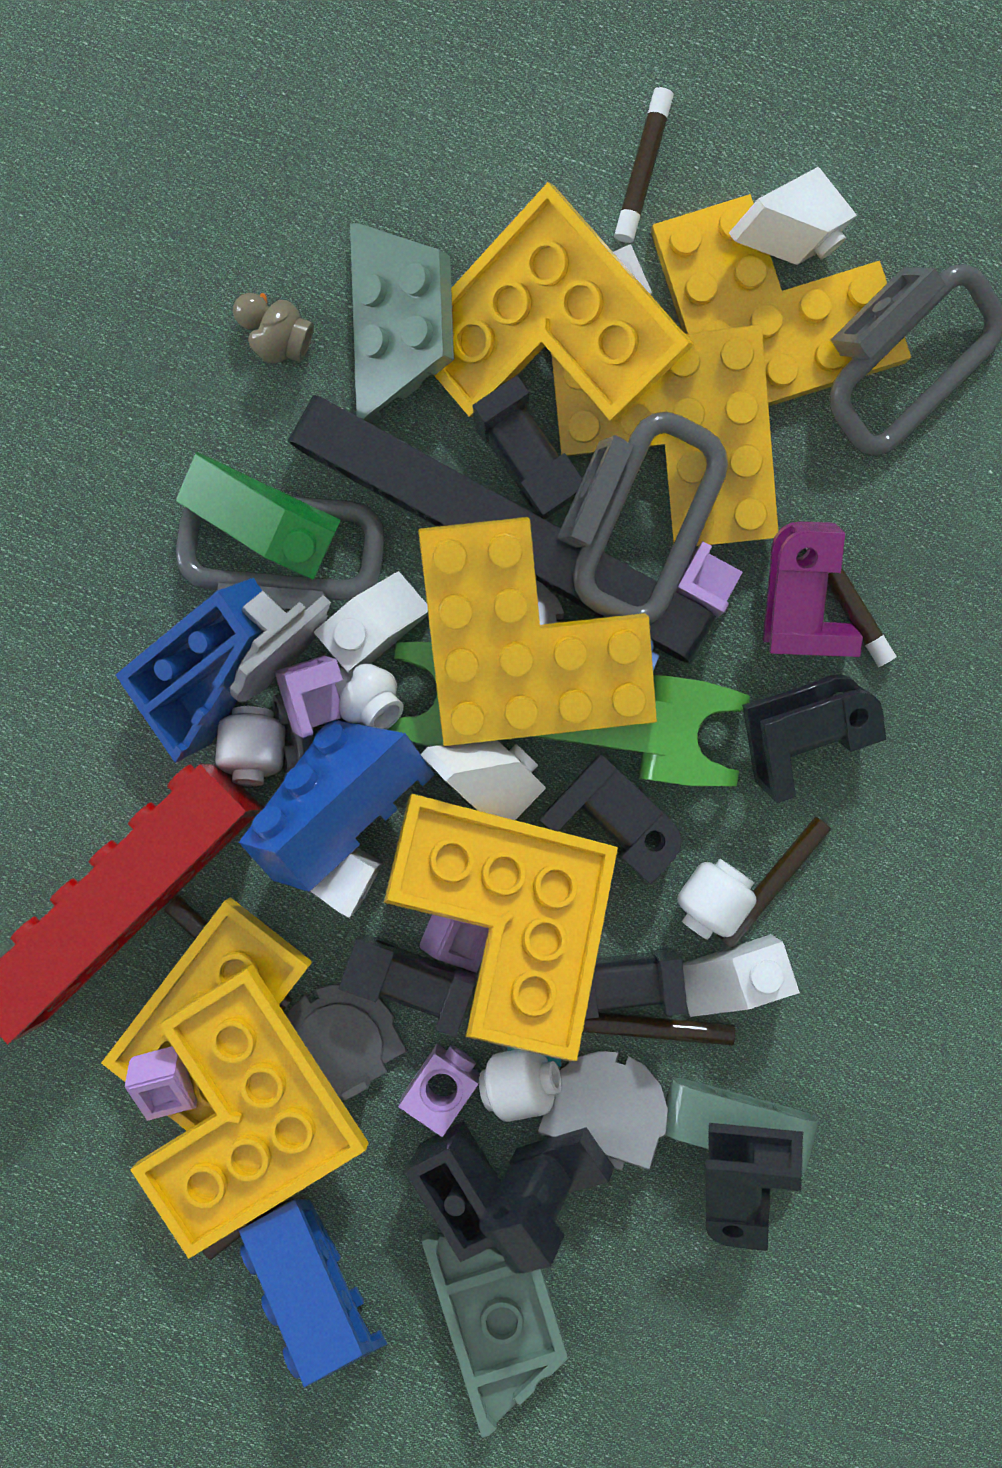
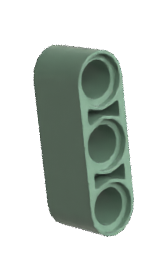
M683 1078L672 1079L666 1101L668 1108L666 1136L709 1149V1123L803 1131L802 1173H806L819 1125L818 1118L801 1110Z

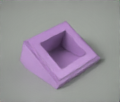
M432 915L421 939L420 948L437 960L477 973L483 959L489 928Z
M172 1046L137 1055L130 1059L125 1088L147 1121L197 1107V1099L188 1070Z

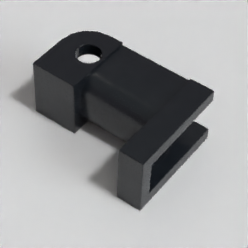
M516 375L473 404L474 428L485 444L488 443L520 489V495L535 515L546 519L574 500L583 479L565 453L560 456L557 454L529 413V391L518 375Z
M842 674L830 675L819 679V681L742 705L754 780L776 803L796 797L790 757L837 741L852 752L886 740L881 702L869 691L860 687L849 676Z
M602 754L598 755L539 817V820L550 830L559 831L581 808L623 848L618 855L649 884H652L673 862L681 847V835L675 823ZM657 831L660 837L659 844L655 848L648 849L645 846V837L649 832Z
M361 934L355 941L339 990L375 1003L379 997L435 1016L438 1018L435 1030L456 1037L475 985L476 972L458 966L454 968L398 947V944Z
M672 948L654 949L650 953L596 959L585 1019L599 1018L598 1011L649 1005H659L666 1016L688 1014L682 958Z
M709 1123V1159H706L707 1234L714 1241L725 1246L768 1251L770 1188L801 1191L803 1131Z
M587 1127L516 1148L509 1162L511 1164L490 1206L486 1207L479 1223L480 1230L486 1238L494 1243L502 1254L505 1264L515 1274L552 1266L565 1237L555 1221L567 1194L608 1183L615 1167Z

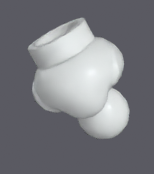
M361 664L355 667L351 674L344 667L339 668L343 680L336 682L335 685L340 699L338 708L342 718L349 723L385 730L395 724L400 718L404 706L396 697L397 683L394 676L385 669L372 664Z

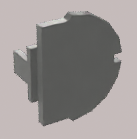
M333 983L316 988L315 991L319 998L312 1002L308 994H305L291 1007L287 1018L339 1098L343 1097L344 1101L368 1089L372 1080L387 1073L388 1070L384 1064L407 1052V1048L393 1024L395 1015L380 997L375 1003L339 990L340 984Z

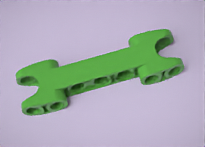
M432 642L396 643L394 660L407 662L424 669L436 681ZM655 675L653 678L657 722L531 736L642 753L639 779L683 786H737L739 770L728 769L721 764L710 761L703 755L698 745V731L701 723L713 713H744L742 705L750 702V696L705 681ZM438 693L434 704L427 712L419 716L399 718L387 730L406 733L412 742L428 747L443 745Z

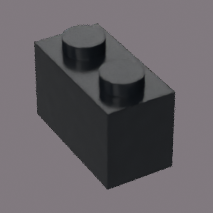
M462 1121L449 1128L443 1137L437 1134L421 1142L404 1171L460 1262L495 1246L480 1230L479 1223L486 1207L490 1206L501 1184L500 1179L465 1122Z

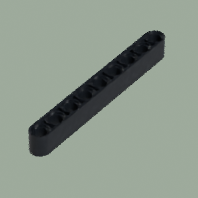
M317 395L312 396L288 439V442L294 448L436 527L529 517L536 581L541 582L546 588L593 614L606 618L586 606L575 591L573 573L582 547L575 548L557 539L561 528L334 403ZM605 552L602 554L594 575L595 583L601 591L633 606H642L647 603L657 583L654 579ZM676 592L665 614L650 625V638L653 640L655 648L682 662L691 664L712 627L716 616L706 608Z

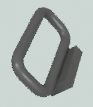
M967 264L952 265L940 273L937 272L936 268L904 267L831 339L839 354L851 357L852 360L841 370L833 382L830 392V409L835 421L846 437L861 453L877 456L887 454L898 447L992 354L1002 339V304L986 276L978 268ZM957 286H964L983 315L984 328L982 334L884 432L879 435L872 434L851 404V394L854 387L949 292Z
M659 412L653 413L641 420L631 434L629 441L616 435L599 441L557 539L575 548L582 547L575 564L573 580L575 591L579 598L590 609L605 617L646 613L649 616V625L665 614L674 598L726 477L728 468L727 453L720 439L711 431L681 415ZM666 433L699 449L706 458L707 466L650 599L642 606H633L601 591L595 583L594 575L652 440L657 435Z
M292 496L341 521L357 523L364 532L361 568L355 577L346 580L315 577L312 580L303 576L204 568L199 564L196 557L200 523L203 518L184 507L179 521L176 563L182 576L194 586L208 590H220L254 578L262 591L286 613L299 602L306 607V610L322 595L331 600H351L377 583L383 559L385 539L383 524L373 510L361 503Z

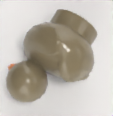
M251 292L242 294L235 300L233 315L238 324L245 329L253 330L258 328V330L250 333L248 342L252 351L264 362L276 364L283 362L287 358L300 363L303 361L311 343L314 323L302 319L294 304L287 300L279 299L268 307L267 297L264 293L258 295Z

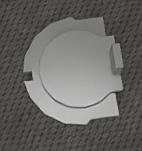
M261 591L244 605L242 612L260 627L264 633L253 641L251 649L243 658L235 681L230 686V694L238 702H243L258 695L271 685L272 680L276 677L274 671L291 666L316 637L314 631L326 621L328 617L326 614L331 602L322 595L306 610V607L299 602L286 613L268 595Z
M597 1051L577 1057V1061H571L560 1070L561 1092L555 1094L551 1110L548 1114L543 1115L538 1130L539 1134L552 1138L587 1127L615 1167L614 1169L623 1171L625 1163L650 1171L659 1139L666 1136L668 1108L660 1083L647 1067L628 1056L625 1065L617 1063L618 1052Z

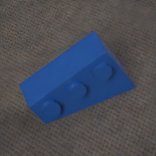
M254 578L217 590L115 674L175 763L211 745L217 735L219 721L229 715L237 702L230 694V686L234 683L238 668L243 658L251 649L253 641L264 633L260 627L242 612L243 606L262 591Z
M339 720L327 722L318 731L314 741L294 768L287 773L283 783L264 809L256 815L252 825L239 841V844L272 881L310 892L360 845L355 838L378 816L386 821L398 810L393 804L397 798L416 781L423 786L435 774L406 733Z
M310 1199L293 1200L239 1230L244 1243L240 1246L243 1262L252 1275L257 1274L265 1293L261 1297L263 1310L273 1326H279L287 1345L283 1348L286 1365L294 1378L301 1379L304 1387L339 1372L387 1345L380 1330L370 1334L359 1314L357 1307L364 1304V1299L357 1286L351 1290L348 1289L337 1264L341 1256Z

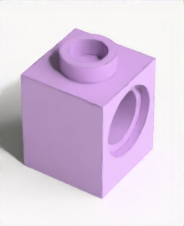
M436 1044L402 1094L398 1107L443 1137L479 1084V1072L473 1069L476 1062L468 1054L455 1046L450 1045L448 1050H445ZM446 1074L455 1080L457 1089L451 1095L438 1096L431 1091L428 1081L434 1075Z

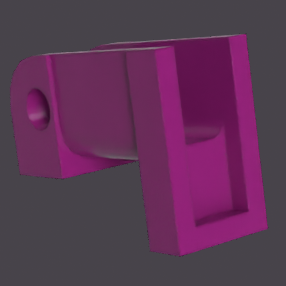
M793 522L782 527L774 536L771 546L762 636L763 642L770 643V654L861 656L863 636L852 623L823 622L829 572L841 573L845 532L835 523ZM808 548L803 556L797 557L800 550Z

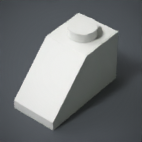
M817 167L758 198L729 234L735 242L798 265L815 254L822 260L835 251L846 239L842 231L857 215L823 171Z
M398 571L353 597L314 631V634L344 669L351 674L355 667L374 662L428 615L427 603Z
M498 740L451 746L437 745L428 747L421 754L449 785L475 809L481 812L516 820L546 789L532 774L538 767V764L517 744L509 751Z
M356 848L317 884L311 892L339 913L350 918L363 903L384 861Z
M771 934L683 963L687 1009L690 1017L749 1010L800 993L784 943Z

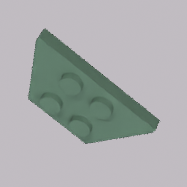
M356 222L350 224L357 417L372 424L382 418L379 411L397 396L403 399L407 398L420 387L426 377L436 375L454 360L450 256L439 249Z
M429 1232L422 1235L421 1242L481 1437H487L496 1430V1423L516 1403L520 1406L535 1392V1388L541 1379L550 1377L568 1359L567 1348L542 1269L515 1274L505 1264L504 1258L496 1246L460 1262L443 1234Z

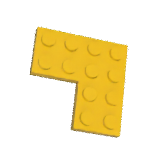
M547 182L451 288L454 360L434 376L469 417H473V404L518 375L546 346L610 421H617L694 344L554 185Z
M751 194L653 224L651 235L682 331L685 334L762 324L768 407L833 386V382L852 358L841 356L831 342V339L887 284L880 260L782 291L771 256L735 242L729 234L754 204ZM905 337L866 376L906 364L912 357Z
M762 324L685 334L694 345L617 421H610L551 353L561 455L565 453L568 457L594 454L599 441L614 435L629 441L631 434L640 421L653 413L670 412L681 415L716 435L726 450L728 460L725 480L696 546H699L702 541L709 545L774 538L778 533V519ZM664 433L654 437L649 447L665 445L673 541L675 542L703 478L707 463L704 454L699 449L670 434Z
M529 517L419 529L444 746L657 722L649 616L646 613L540 625Z
M411 794L406 806L384 903L489 928L466 1037L567 1061H577L618 847Z
M229 897L222 903L101 1064L125 1082L129 1061L132 1057L172 1046L159 1027V1024L175 1012L253 964L280 1005L313 961ZM190 1073L189 1077L197 1099V1107L167 1115L186 1131L215 1114L214 1109Z
M253 964L175 1012L159 1024L162 1032L214 1109L215 1114L142 1158L130 1170L188 1259L366 1151L369 1142Z

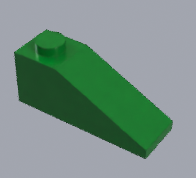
M198 452L193 457L176 499L178 503L263 557L314 580L341 522L340 519Z

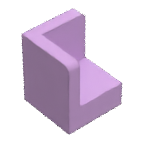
M702 541L692 554L676 592L706 608L718 618L728 607L729 603L727 600L743 572L709 554L712 546Z
M324 655L274 671L292 732L304 738L313 735L312 727L342 717L339 713L340 699L335 683L343 679L337 659Z

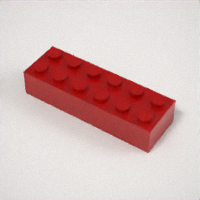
M189 764L184 767L167 784L171 793L160 804L155 806L150 802L131 818L128 825L132 831L117 844L114 840H111L92 856L89 864L93 869L78 882L73 878L53 894L49 901L54 907L40 920L36 916L30 918L14 932L10 939L15 945L0 958V1037L7 1044L43 1026L264 809L242 785L232 783L231 774L223 772L214 764H200L196 768Z

